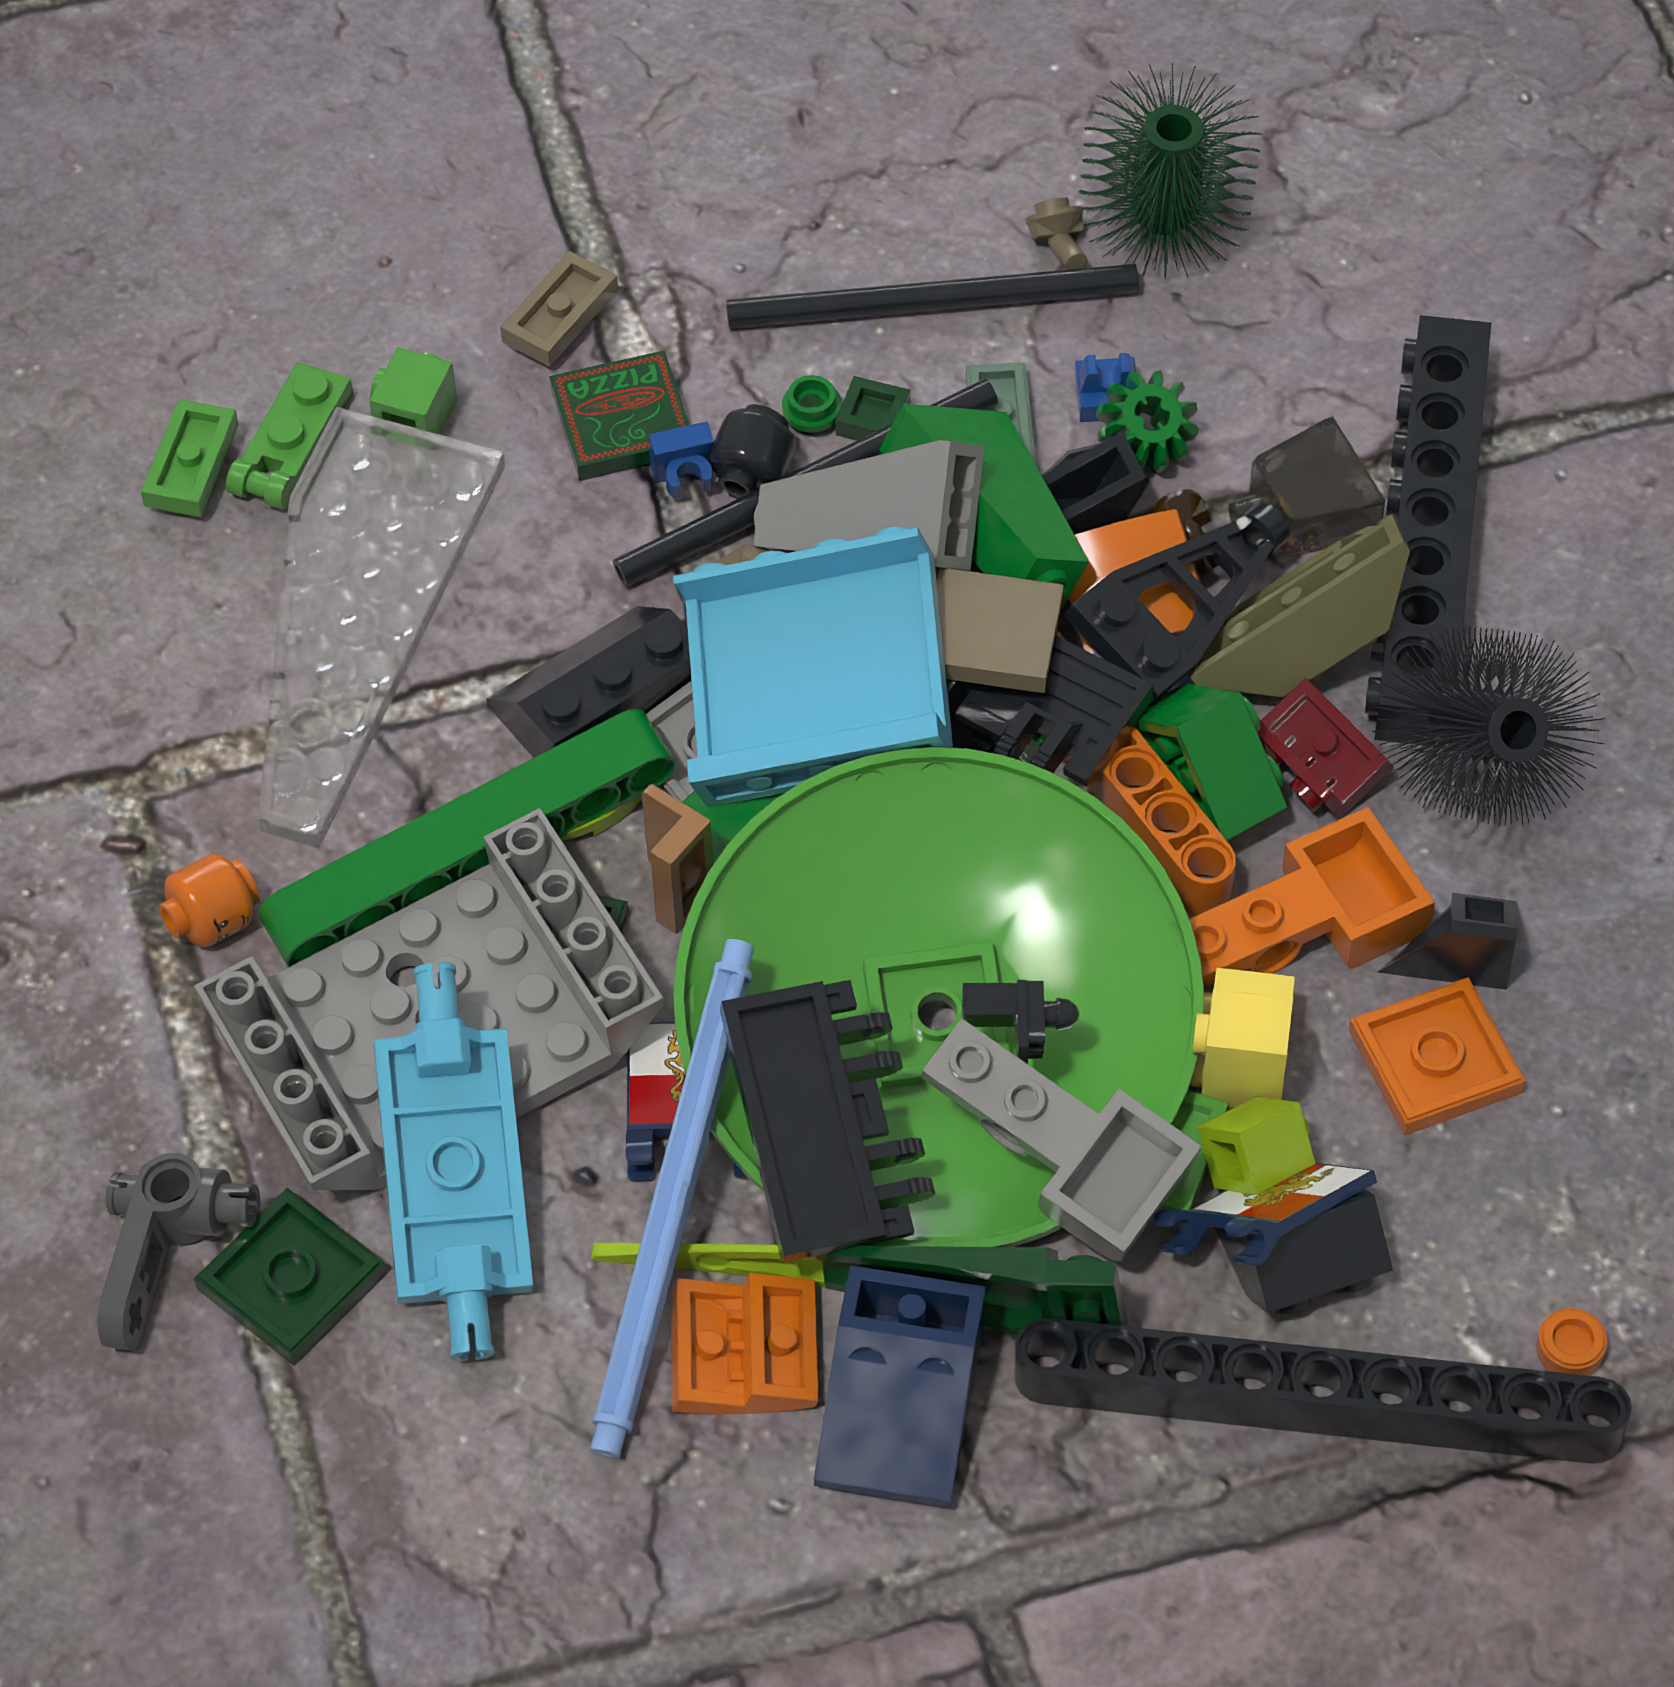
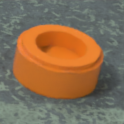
M1576 1308L1560 1309L1550 1314L1543 1321L1536 1343L1537 1355L1544 1368L1550 1372L1590 1376L1599 1369L1603 1362L1607 1348V1334L1601 1322L1592 1314Z

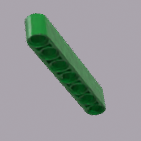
M639 709L625 711L281 888L262 903L258 910V917L286 965L290 967L488 865L489 859L483 837L540 808L559 838H562L568 832L641 797L644 790L650 784L659 787L672 776L677 762L644 711Z

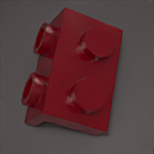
M1307 678L1303 679L1262 720L1259 719L1260 729L1257 733L1265 753L1270 755L1278 766L1283 763L1296 776L1288 785L1314 812L1324 804L1338 819H1341L1394 768V766L1389 767L1392 764L1383 754L1377 756L1381 752Z

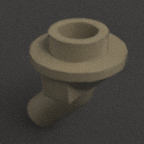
M1067 197L1045 200L1035 204L1036 213L1025 218L1032 240L1047 239L1050 248L1067 270L1084 268L1087 264V257L1070 236L1084 230L1083 208L1081 206H1070L1069 198Z

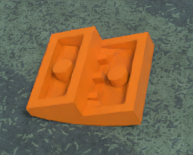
M1173 509L1153 513L1076 534L1075 537L1089 563L1069 596L1070 603L1075 602L1112 571L1188 541L1179 511ZM1194 562L1186 568L1200 582ZM1161 585L1139 595L1138 599L1173 636L1181 635L1193 618V610L1169 585ZM1080 634L1084 650L1094 654L1096 650Z
M749 1273L743 1285L677 1278L671 1288L672 1412L718 1415L757 1414L815 1407L818 1403L815 1279Z

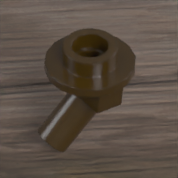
M1191 489L1178 490L1164 495L1157 502L1151 513L1177 509L1188 540L1204 534L1201 527L1211 521L1205 501L1198 492ZM1210 555L1204 556L1195 562L1199 575L1218 566Z

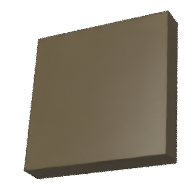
M939 567L936 583L946 679L1045 693L1063 600L1064 585Z

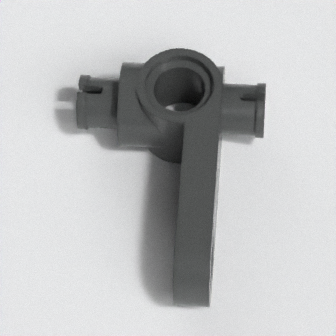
M178 1153L164 1154L152 1159L143 1165L138 1175H127L123 1172H114L111 1175L110 1183L119 1185V1188L107 1186L106 1207L110 1215L119 1216L124 1214L126 1216L99 1303L98 1335L104 1347L134 1350L140 1345L171 1244H190L198 1241L205 1235L221 1236L228 1224L242 1225L249 1228L255 1225L257 1221L256 1216L248 1215V1212L259 1213L260 1192L256 1184H232L227 1170L198 1167L190 1157ZM179 1196H183V1197L180 1198L179 1200L170 1203L173 1199H175V1198H177V1197H179Z

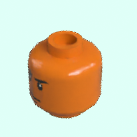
M212 853L171 873L166 878L164 884L166 901L159 904V912L168 931L175 938L184 935L194 945L205 948L248 927L254 918V905L259 903L260 897L255 881L240 860L234 859L230 861L221 854Z

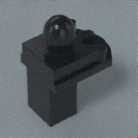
M1017 980V983H963L962 1019L973 1027H1015L1016 1057L1028 1064V1059H1043L1045 1028H1056V1031L1066 1030L1074 1026L1079 1019L1078 1007L1069 999L1056 998V1001H1044V981Z

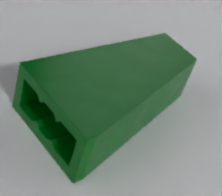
M903 404L879 449L881 454L938 440L985 446L972 560L985 574L1064 585L1061 607H1064L1087 567L1089 560L1007 412Z

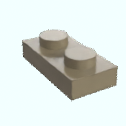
M568 251L500 326L502 342L550 367L617 293V275Z

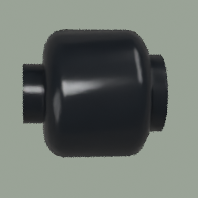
M751 404L747 405L745 409L741 408L728 413L721 423L714 439V445L708 452L707 458L712 471L719 478L718 483L721 488L731 495L742 497L759 489L761 484L773 482L783 477L795 452L796 443L794 435L789 430V422L784 416L769 407Z

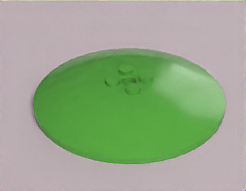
M928 747L900 749L855 759L834 766L804 780L772 801L754 816L728 843L704 879L692 903L682 931L675 966L673 999L676 1038L685 1075L713 976L714 964L721 961L727 939L742 940L754 946L749 968L753 972V976L746 996L823 981L825 985L851 980L857 1008L854 1011L831 1015L832 1020L878 1012L890 1014L893 1030L887 1033V1035L877 1039L839 1046L842 1060L881 1051H896L900 1053L903 1064L901 1071L896 1072V1074L876 1078L889 1129L888 1135L863 1140L864 1146L902 1140L904 1138H921L926 1155L910 1164L871 1171L874 1186L914 1177L932 1178L936 1194L928 1200L908 1204L915 1231L913 1236L866 1246L1015 1247L1045 1237L1063 1228L1044 1215L1038 1208L1040 1193L1056 1172L1032 1155L1022 1156L1016 1154L998 1143L983 1129L978 1117L921 1078L923 1068L962 1018L963 983H1017V980L1044 981V1001H1056V998H1064L1073 1002L1078 1007L1080 1013L1077 1023L1071 1028L1056 1031V1028H1045L1043 1059H1028V1065L1098 1114H1100L1119 1088L1172 1125L1186 1097L1197 1062L1198 1053L1192 1052L1197 1013L1203 1014L1204 1007L1201 961L1193 928L1182 900L1165 869L1145 842L1126 822L1096 797L1065 778L1036 765L1004 755L961 748ZM930 1001H943L952 1007L956 1018L945 1029H930L918 1017L920 1008ZM975 1027L1016 1056L1015 1027ZM730 1055L710 1131L729 1158L752 1183L764 1192Z

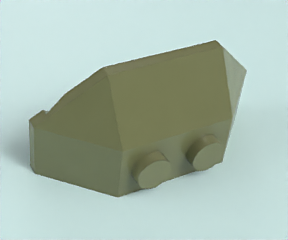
M1391 514L1381 519L1375 526L1362 528L1340 539L1234 607L1199 662L1189 672L1193 682L1196 685L1222 690L1284 697L1303 679L1307 678L1314 684L1331 666L1349 655L1360 654L1373 646L1378 637L1390 628L1410 553L1399 523Z

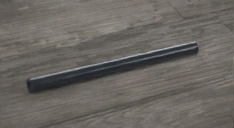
M1125 264L726 299L728 328L734 329L1132 294L1139 292L1137 265Z
M983 379L929 406L990 410L998 406V398L991 383L987 379ZM892 424L778 480L882 455L879 449ZM760 488L613 559V566L622 584L628 587L755 525L754 513L759 501Z

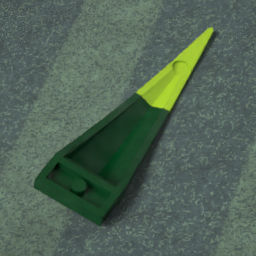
M593 1243L591 1259L598 1262L635 1265L641 1243ZM680 1244L674 1268L742 1276H748L749 1273L815 1279V1287L845 1292L850 1266L984 1286L986 1287L985 1326L1017 1336L1027 1323L1043 1318L1129 1327L1116 1261H1103L1090 1255H1076L1067 1260H1059L1058 1251L1051 1248L854 1246L833 1253L781 1263L777 1245Z

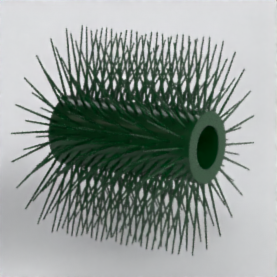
M1172 63V96L1170 79V105L1169 95L1168 105L1166 102L1161 72L1159 71L1164 100L1150 66L1158 90L1161 107L1158 108L1149 81L1147 82L1154 102L1140 77L1138 76L1145 91L1130 71H1128L1145 94L1150 111L1146 109L1140 97L1142 105L1129 89L1128 91L1131 95L1119 83L1118 85L1122 89L1113 82L1111 83L1126 94L1144 111V116L1138 114L1135 107L1136 112H1133L1126 103L1127 108L1117 99L1116 101L1119 104L1110 97L1107 99L1099 95L1096 96L1118 106L1135 121L1116 116L1113 117L1109 114L1106 115L1101 111L1100 113L1088 111L1107 117L1125 129H1101L1100 127L1098 129L1094 126L1093 128L1090 126L1085 128V130L1103 132L1118 141L1104 144L1083 143L1085 147H1099L1115 156L1102 160L1083 158V163L1101 164L1113 170V172L1099 176L1084 173L1080 177L1089 180L1095 179V181L1101 180L1113 187L1095 192L1080 189L1079 193L1083 195L1088 194V196L1100 195L1116 200L1102 206L1082 207V210L1096 211L1101 209L1100 211L1108 209L1109 211L1114 209L1124 211L1108 219L1083 225L1085 227L1092 225L1090 227H1093L1100 223L1103 225L1108 221H1111L1109 223L1111 224L1113 221L1120 219L1115 224L1117 225L1123 218H1128L1129 220L1131 217H1134L1120 228L1094 239L1101 238L1100 240L1111 235L1108 238L1110 239L1125 228L1114 239L1115 241L1129 226L1133 225L1126 234L1127 236L1135 224L1138 223L1140 226L1127 238L1125 236L1122 242L1108 252L1110 253L1122 244L1115 251L1116 253L1135 235L1126 247L1127 249L1143 228L1144 230L1133 252L1123 265L1126 264L1144 240L1134 262L1136 261L1145 242L1147 246L1150 234L1152 233L1144 258L1145 261L1153 235L1155 234L1142 276L1144 275L1157 235L1158 244L1154 271L1156 269L1160 238L1163 235L1164 275L1166 279L1170 238L1176 269L1178 271L1173 240L1188 278L1179 251L1176 233H1179L1189 262L1190 259L1183 239L1196 263L1198 264L1193 252L1206 267L1193 249L1187 230L1192 234L1201 252L1202 250L1195 237L1206 249L1205 244L1218 259L1220 258L1214 252L1223 259L1225 258L1195 233L1193 225L1198 227L1201 233V229L1206 231L1211 239L1212 237L1209 233L1220 243L1222 242L1219 239L1228 246V243H1230L1234 247L1237 244L1219 236L1201 220L1212 222L1214 225H1216L1215 223L1221 226L1225 225L1228 229L1231 227L1236 231H1248V229L1236 227L1222 221L1211 212L1235 213L1243 216L1252 214L1251 212L1233 210L1219 201L1231 198H1239L1246 201L1254 199L1251 195L1232 193L1222 186L1238 182L1248 185L1255 184L1256 182L1253 180L1236 178L1225 170L1243 166L1255 169L1258 168V165L1241 163L1226 155L1240 151L1259 153L1261 151L1223 143V141L1243 135L1262 134L1257 132L1251 133V131L1244 133L1245 131L1241 133L1214 131L1228 124L1259 116L1252 115L1247 117L1246 115L1230 121L1226 119L1224 122H1219L1220 118L1216 123L1204 125L1218 114L1250 99L1241 103L1238 101L1227 107L1229 105L1227 104L1215 113L1219 108L1217 107L1209 116L1205 117L1212 108L1211 106L1201 119L1199 114L1235 85L1217 97L1222 92L1221 90L1204 106L1212 95L1211 93L1195 113L1204 91L1214 79L1213 77L1195 100L1206 78L1204 77L1193 100L1191 101L1192 98H1190L1188 107H1186L1194 83L1192 82L1185 106H1183L1196 66H1194L1181 106L1179 102L1183 72L1177 105H1174ZM1148 100L1151 102L1155 110H1151ZM1184 229L1186 231L1189 242L1182 233V230Z

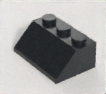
M636 606L486 698L487 706L528 753L535 758L625 711L639 709L647 714L692 681L688 628L671 609Z

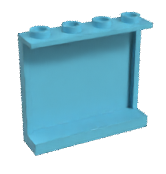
M888 527L871 537L851 541L828 539L819 542L814 548L790 553L768 551L757 555L750 561L730 565L708 563L696 567L693 572L673 576L675 587L686 601L697 758L687 760L688 779L691 787L707 807L785 793L804 780L834 766L868 755L900 749L953 748L934 554L918 527L911 529Z

